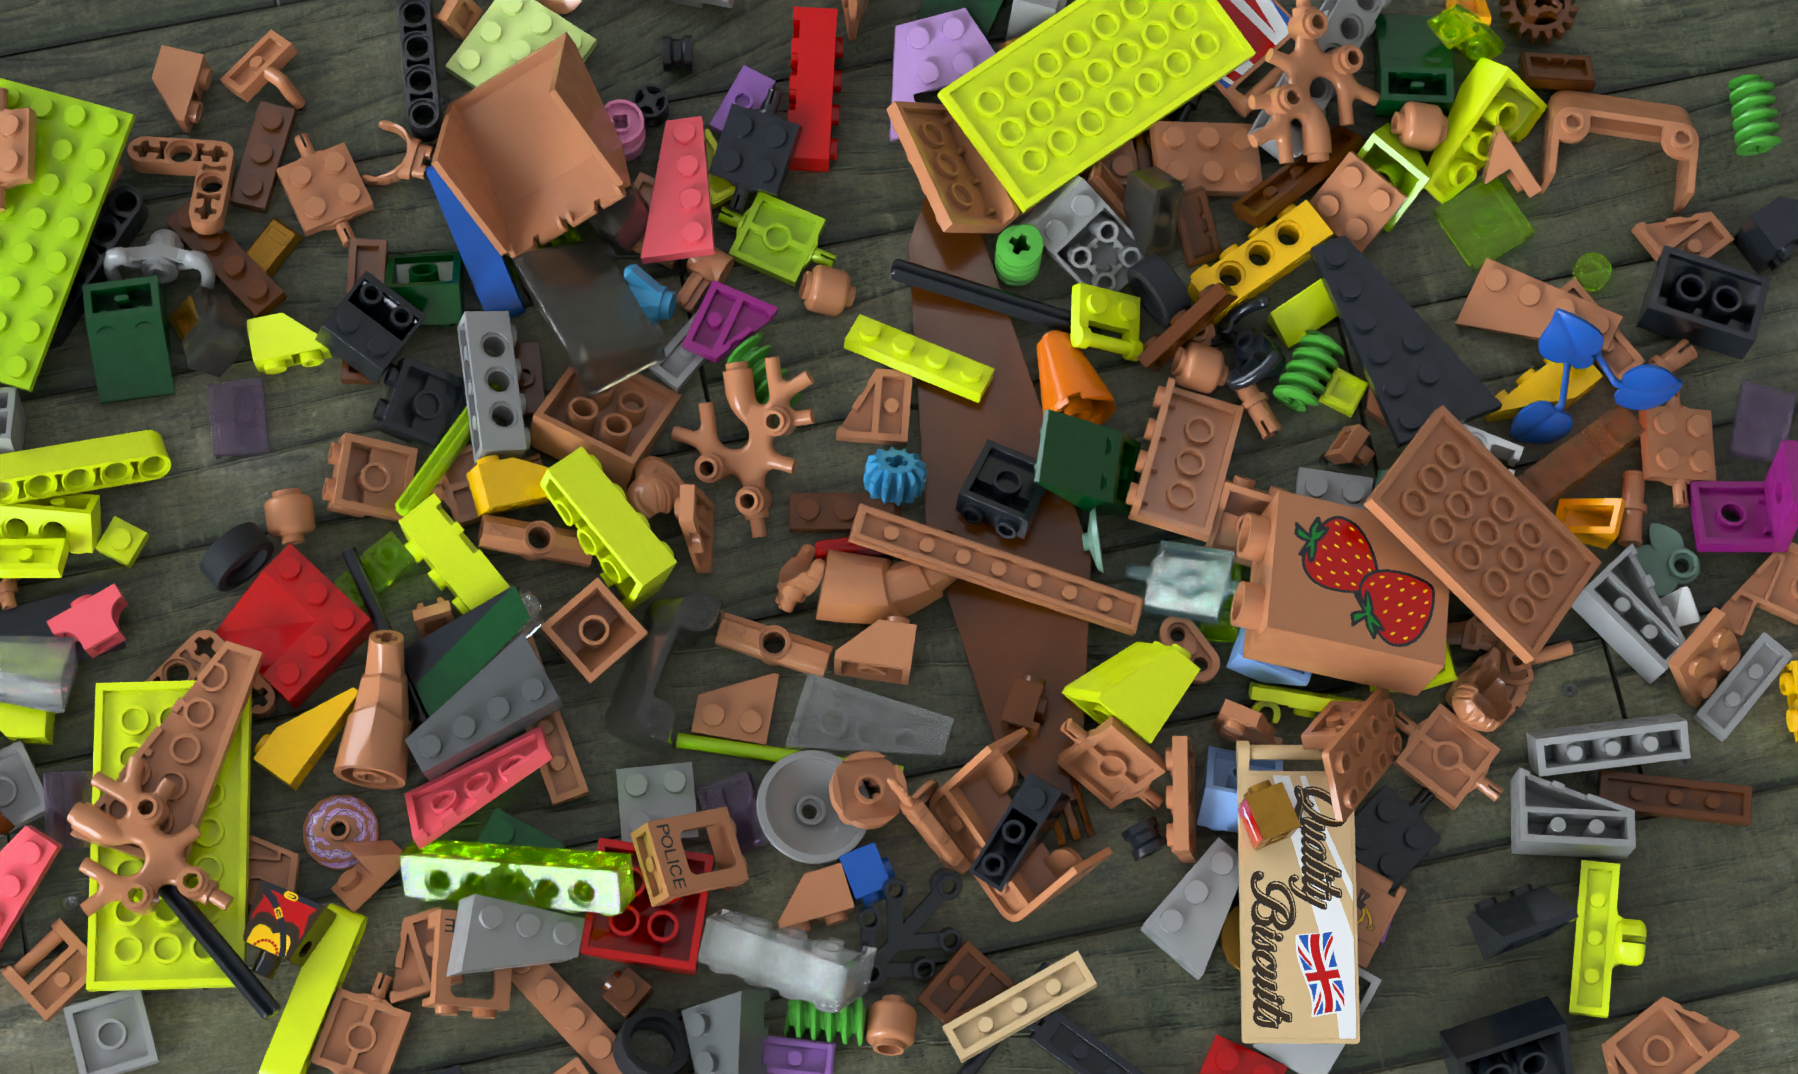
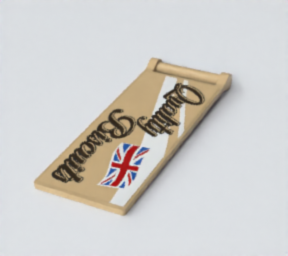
M1236 741L1237 807L1244 799L1243 795L1249 792L1248 788L1266 780H1270L1271 785L1282 782L1301 824L1291 837L1255 851L1238 812L1242 1042L1245 1044H1358L1360 1042L1354 811L1345 822H1336L1325 771H1249L1250 760H1323L1322 752L1319 749H1304L1303 745L1249 744V741Z

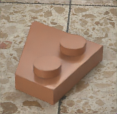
M1712 211L1697 213L1689 218L1681 216L1666 218L1664 222L1646 225L1645 222L1636 224L1631 230L1656 262L1664 245L1711 259L1734 241L1732 235Z
M876 368L868 380L866 388L854 402L852 410L842 426H839L837 429L836 441L907 446L913 376L898 370Z
M695 484L680 485V497H676L674 502L675 517L679 520L696 573L712 574L715 504Z
M772 673L698 694L691 734L767 745L779 674Z
M1225 699L1212 726L1213 729L1219 731L1218 735L1221 738L1233 743L1240 740L1249 741L1250 744L1284 745L1285 743L1283 738L1274 736L1276 729L1267 722L1262 713L1228 699Z
M441 906L403 918L400 947L395 962L394 982L389 997L392 1005L431 992L435 930L427 929L428 914L442 909ZM462 974L452 976L451 986L464 982Z

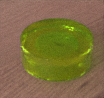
M1596 252L1583 254L1573 268V277L1576 278L1585 290L1589 291L1599 290L1604 287L1612 274L1609 260L1604 255Z

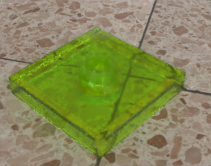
M1498 177L1487 184H1484L1482 180L1433 211V215L1473 272L1483 266L1486 257L1494 260L1535 234V230Z

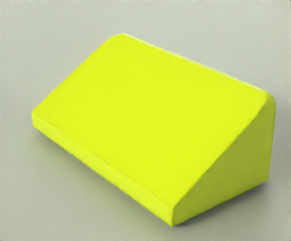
M1319 279L1273 310L1267 318V323L1289 350L1299 343L1302 336L1306 335V330L1317 331L1338 317L1322 280Z

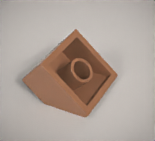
M598 577L540 626L544 638L590 684L648 635V632Z
M888 616L887 620H877L835 651L834 675L909 686L917 625L910 624L909 619L900 616Z

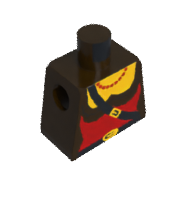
M261 879L243 934L244 942L260 950L251 971L273 980L282 960L298 967L303 966L334 922L337 914L321 904Z

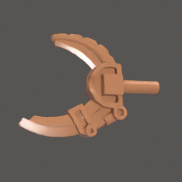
M1476 615L1468 621L1447 624L1446 637L1449 645H1461L1460 649L1479 652V649L1488 652L1493 646H1497L1500 649L1499 675L1505 683L1509 703L1513 707L1509 716L1516 712L1515 708H1520L1527 697L1525 693H1528L1529 685L1534 682L1535 677L1532 665L1574 654L1570 640L1543 647L1533 661L1525 664Z

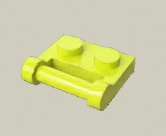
M1081 282L1073 285L1071 345L1080 349L1092 347L1120 354L1125 360L1138 361L1137 357L1143 352V343L1139 340L1140 297ZM1088 326L1122 334V340L1093 333Z

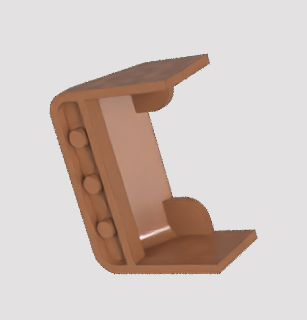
M1560 90L1551 96L1547 103L1548 107L1545 110L1538 182L1542 191L1539 193H1545L1556 174L1559 142L1578 143L1589 132L1661 143L1664 152L1668 156L1678 159L1673 213L1680 214L1695 192L1699 136L1690 115L1685 109L1675 105L1573 90Z
M1025 727L987 745L938 789L930 799L931 813L971 865L975 862L1012 802L1007 792L1016 785L1018 771L1007 752L1028 734ZM1041 842L1002 892L974 875V877L1000 914L1011 922H1018L1079 882L1108 858L1113 851L1110 847H1107L1083 861L1080 855L1070 847H1061L1050 854Z

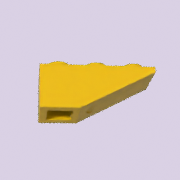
M1544 359L1543 361L1546 365L1536 372L1531 368L1516 380L1518 387L1509 394L1504 389L1495 396L1502 404V407L1496 412L1485 415L1484 420L1488 423L1515 418L1524 407L1537 401H1548L1555 407L1559 401L1564 364ZM1593 364L1585 369H1576L1571 366L1564 409H1568L1590 392L1602 379L1603 375Z

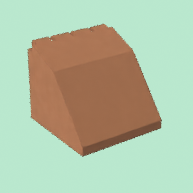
M567 32L447 104L431 165L501 256L506 254L514 261H518L538 249V240L541 245H545L567 232V223L575 227L599 213V204L603 209H606L627 196L625 189L631 186L622 143L577 46Z

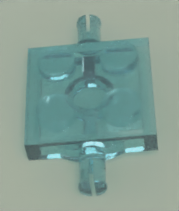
M1161 540L1157 556L1149 567L1128 563L1125 572L1126 579L1147 581L1148 589L1143 604L1145 612L1215 624L1219 623L1223 604L1229 595L1234 596L1240 581L1232 580L1231 577L1235 563L1233 551Z

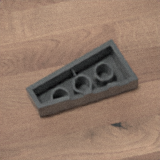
M523 632L410 734L405 741L422 773L431 781L565 706Z

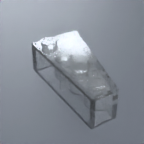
M808 673L785 747L794 750L842 753L875 751L883 755L944 759L955 719Z
M723 908L706 919L697 961L709 965V969L713 972L737 975L744 978V981L751 986L770 987L778 990L779 994L784 998L791 1000L803 999L814 1003L815 1008L827 1013L840 1012L868 990L877 953L875 948L863 946L862 952L843 948L845 940L829 937L828 941L808 939L807 930L795 927H781L774 930L772 929L773 924L769 920Z

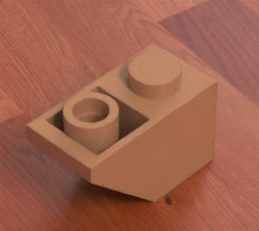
M161 45L152 80L182 132L190 134L193 123L200 121L203 104L200 100L203 91L210 88L213 71L210 69L204 54Z
M841 863L803 875L778 921L780 935L789 932L790 937H797L811 932V925L826 921L827 926H833L849 920L848 914L854 913V903Z

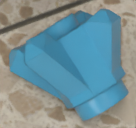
M637 264L627 266L624 269V279L629 285L623 286L620 300L615 310L622 321L626 320L632 329L654 321L661 322L662 319L670 321L676 306V292L669 291L667 286L660 285Z

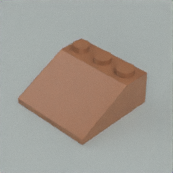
M583 346L534 413L530 427V446L558 460H562L582 446L588 454L595 456L599 460L603 472L612 483L618 484L626 493L629 485L635 479L636 466L642 459L650 456L679 404L682 395Z

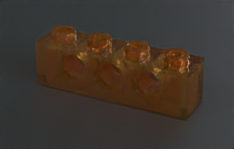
M1617 404L1516 478L1547 507L1633 445L1644 433L1645 429L1629 409Z

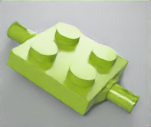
M758 192L752 206L743 215L725 207H722L719 213L718 222L737 229L736 239L728 254L734 257L736 262L796 287L804 269L812 261L829 267H833L836 262L837 255L818 248V239L826 225V219L764 192Z

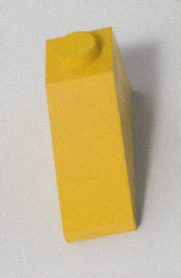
M491 455L477 460V465L466 474L478 517L484 514L490 515L551 502L539 485L549 467L513 457L500 460L499 455Z
M353 687L276 727L271 735L266 733L254 749V752L257 753L253 758L254 761L262 769L296 792L345 726L348 715L353 712L358 690Z

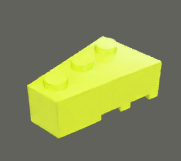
M433 493L398 521L408 541L404 548L417 563L422 559L432 569L427 573L430 579L441 591L446 587L455 596L451 603L461 615H464L510 588V586L483 552L477 549L463 533L464 529L457 521L454 522L440 504V499Z

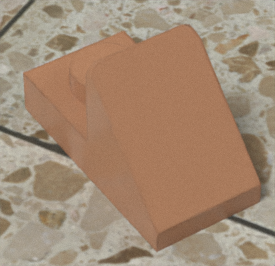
M1498 124L1493 128L1482 173L1483 182L1487 184L1511 169V172L1506 174L1517 193L1524 189L1528 197L1531 198L1542 191L1540 184L1502 126Z
M392 840L343 842L342 845L355 857L358 863L352 869L345 871L331 890L354 913L411 858Z

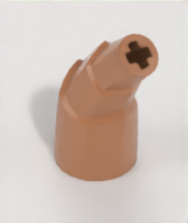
M829 549L825 562L826 570L821 581L815 620L873 624L879 619L887 620L888 616L906 618L941 598L943 590L958 578L908 561L893 563L890 559Z
M378 630L369 636L365 673L361 677L353 712L347 717L333 773L343 781L366 788L381 790L399 789L404 787L406 783L410 749L405 739L412 734L413 722L409 718L404 636L393 630Z

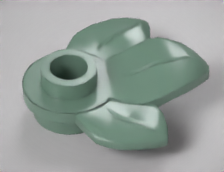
M1652 523L1649 526L1650 545H1642L1635 549L1638 552L1636 555L1637 560L1645 574H1650L1655 583L1653 588L1657 596L1660 597L1670 594L1677 585H1686L1694 581L1700 572V561L1694 552L1684 547L1683 539L1676 530L1666 525ZM1675 562H1682L1686 566V572H1678L1674 567Z

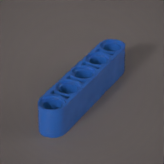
M431 165L425 168L483 310L509 311L510 319L526 313L525 305L504 255L501 256L434 167Z

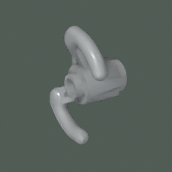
M167 229L155 231L151 235L150 240L146 242V246L110 248L107 250L103 261L104 273L108 281L124 280L118 270L119 265L141 268L145 277L157 275L162 284L176 279L179 270L197 269L201 272V283L197 288V294L201 298H207L215 285V271L207 255L200 251L184 250L180 236Z

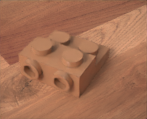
M344 433L338 439V443L332 442L328 453V464L334 465L332 478L325 479L322 489V500L328 501L326 510L364 518L367 515L398 522L403 516L396 512L395 503L414 478L418 448Z
M1234 475L1233 481L1225 479L1208 542H1205L1203 553L1251 567L1252 561L1241 559L1237 556L1238 536L1245 516L1248 513L1261 516L1279 490L1292 492L1276 486H1270L1269 492L1254 488L1255 480L1240 475Z

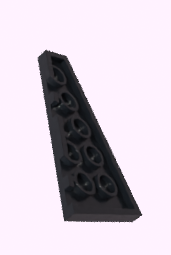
M1346 236L1311 248L1310 256L1398 448L1408 445L1434 410L1442 405L1462 424L1501 409L1502 404Z

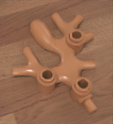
M1296 0L1297 8L1292 9L1293 16L1289 19L1287 28L1290 37L1295 41L1294 51L1288 55L1270 48L1265 57L1266 62L1278 66L1285 72L1287 84L1271 88L1265 94L1250 95L1248 99V105L1251 110L1264 109L1271 116L1270 122L1263 128L1250 134L1248 140L1254 148L1270 140H1275L1278 145L1279 164L1294 163L1290 126L1293 119H1297L1301 123L1303 156H1307V162L1329 161V154L1332 153L1329 124L1323 111L1310 95V85L1315 78H1326L1335 87L1340 126L1354 125V100L1358 99L1375 106L1380 98L1379 92L1361 85L1353 76V73L1361 68L1364 59L1363 53L1358 47L1346 44L1331 49L1326 53L1320 49L1317 38L1326 33L1328 19L1322 11L1316 9V6H1311V0Z
M779 356L764 358L769 388V401L765 404H760L756 400L752 368H748V361L725 364L726 371L723 372V379L728 403L734 414L747 426L749 431V439L745 446L740 449H729L721 443L717 434L713 402L698 404L701 421L698 430L694 431L675 426L671 434L672 440L691 445L701 453L694 466L695 474L699 480L705 483L722 482L730 475H735L740 480L742 488L735 496V505L738 511L745 515V520H750L752 538L767 536L765 517H769L768 510L772 504L771 492L765 487L767 473L772 469L793 474L797 467V459L783 456L774 449V437L789 435L797 426L815 423L813 409L795 411L790 406V400L793 396L814 383L813 377L806 370L791 380H784ZM775 415L780 418V425L778 427L773 422ZM709 462H711L714 467L712 474L709 473L707 468ZM749 495H752L754 498L753 506H750L748 503Z
M129 756L126 777L121 782H117L98 771L92 778L91 785L123 803L127 807L126 815L118 819L90 802L84 804L79 801L69 812L67 822L71 824V828L74 831L99 844L115 846L133 843L139 845L145 853V863L138 873L131 876H121L86 857L81 863L79 871L96 880L99 884V889L94 895L80 904L85 914L90 917L105 905L113 901H122L124 906L135 914L149 915L159 905V888L167 884L177 886L179 892L192 901H199L205 905L211 902L226 911L233 902L234 897L220 890V883L213 880L210 874L200 867L189 865L184 858V848L202 835L197 826L192 822L175 834H166L160 828L169 817V808L166 802L177 785L163 777L153 793H144L141 789V778L145 759ZM153 804L152 812L144 815L145 806ZM193 877H198L199 882L197 886L189 889V880ZM138 891H143V899L135 903L134 895Z

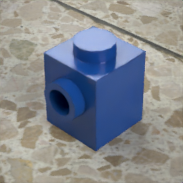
M875 842L839 856L838 863L842 864L855 905L864 902L865 906H872L886 899L882 892L883 883L888 878L895 877L888 857L881 859Z

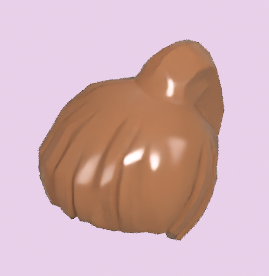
M648 456L642 459L636 466L635 479L627 489L626 498L633 509L643 514L649 521L652 516L659 512L668 514L672 510L675 498L680 497V485H686L687 483L679 477L671 464L660 457Z
M1497 646L1491 647L1469 669L1458 675V680L1452 683L1445 697L1447 705L1459 720L1477 731L1489 732L1498 729L1508 719L1510 712L1513 710L1512 704L1509 703L1505 683L1499 675L1500 649Z

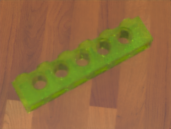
M436 839L421 850L413 840L399 855L405 897L420 898L426 902L451 900L459 904V900L473 894H478L540 909H563L567 913L589 911L599 912L604 916H614L622 914L635 897L631 854Z

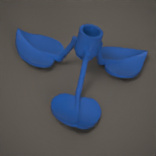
M1557 308L1551 322L1542 333L1538 346L1540 354L1545 359L1564 364L1559 401L1555 407L1548 401H1537L1524 407L1511 423L1509 429L1510 437L1519 442L1548 444L1561 440L1571 431L1573 426L1572 416L1568 412L1562 411L1566 405L1571 366L1576 369H1585L1591 366L1594 360H1597L1611 384L1619 388L1614 394L1615 402L1631 410H1647L1662 405L1680 390L1683 382L1666 368L1651 364L1633 367L1624 373L1622 380H1619L1602 356L1601 349L1604 339L1600 330L1580 316Z

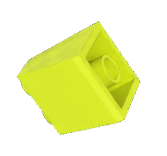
M1137 641L1065 686L1061 693L1099 725L1115 716L1143 742L1151 744L1201 669L1190 661L1192 655L1177 644L1166 646L1157 641L1153 643Z

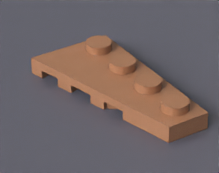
M1486 257L1455 326L1472 327L1487 330V332L1506 333L1539 340L1551 322L1555 310L1560 308L1580 316L1598 328L1604 339L1601 350L1607 352L1623 316Z

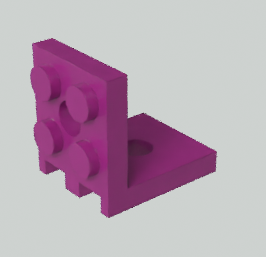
M1782 440L1764 481H1690L1687 492L1697 552H1787L1798 528L1797 440ZM1722 512H1733L1739 517L1740 521L1730 522L1722 516Z

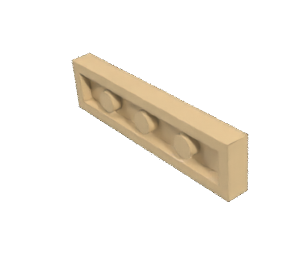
M1077 950L942 1026V1029L961 1063L1095 989L1097 983Z

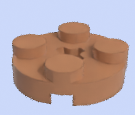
M875 751L856 752L848 756L834 770L829 783V796L834 810L838 813L839 819L844 824L854 825L862 829H875L886 825L899 813L901 809L899 805L902 801L889 786L887 779L889 777L896 778L906 791L907 783L902 770L896 764L893 765L889 760L885 759V755ZM863 781H868L870 787H876L877 793L873 794L871 799H867L859 791V788L863 786Z

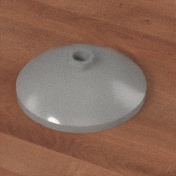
M817 750L792 753L775 763L760 784L756 803L760 826L771 844L791 859L809 864H823L838 860L839 856L851 852L859 844L867 830L854 825L844 824L839 819L838 813L834 810L830 801L829 783L832 774L837 766L844 761L838 756ZM863 782V786L859 788V791L867 799H870ZM802 809H810L813 812V819L805 818L802 814Z

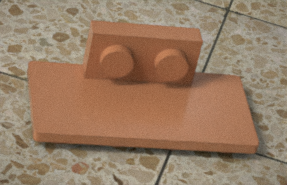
M1377 687L1366 701H1330L1301 734L1304 749H1319L1322 752L1336 822H1345L1401 752L1402 739L1400 734L1396 732L1394 723L1395 706L1393 700L1389 698L1387 689Z

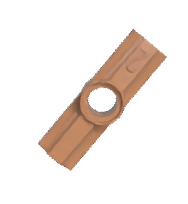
M487 514L482 516L478 528L477 548L520 555L528 561L543 559L587 568L591 565L593 555H586L579 544L577 531L553 527L543 520L526 522ZM530 533L538 534L544 541V548L538 549L533 547L529 542L528 535Z
M725 612L721 620L715 640V645L761 659L763 663L769 666L780 665L823 679L833 652V646L789 633L781 626H767ZM777 638L785 646L778 653H770L766 651L764 644L769 639Z

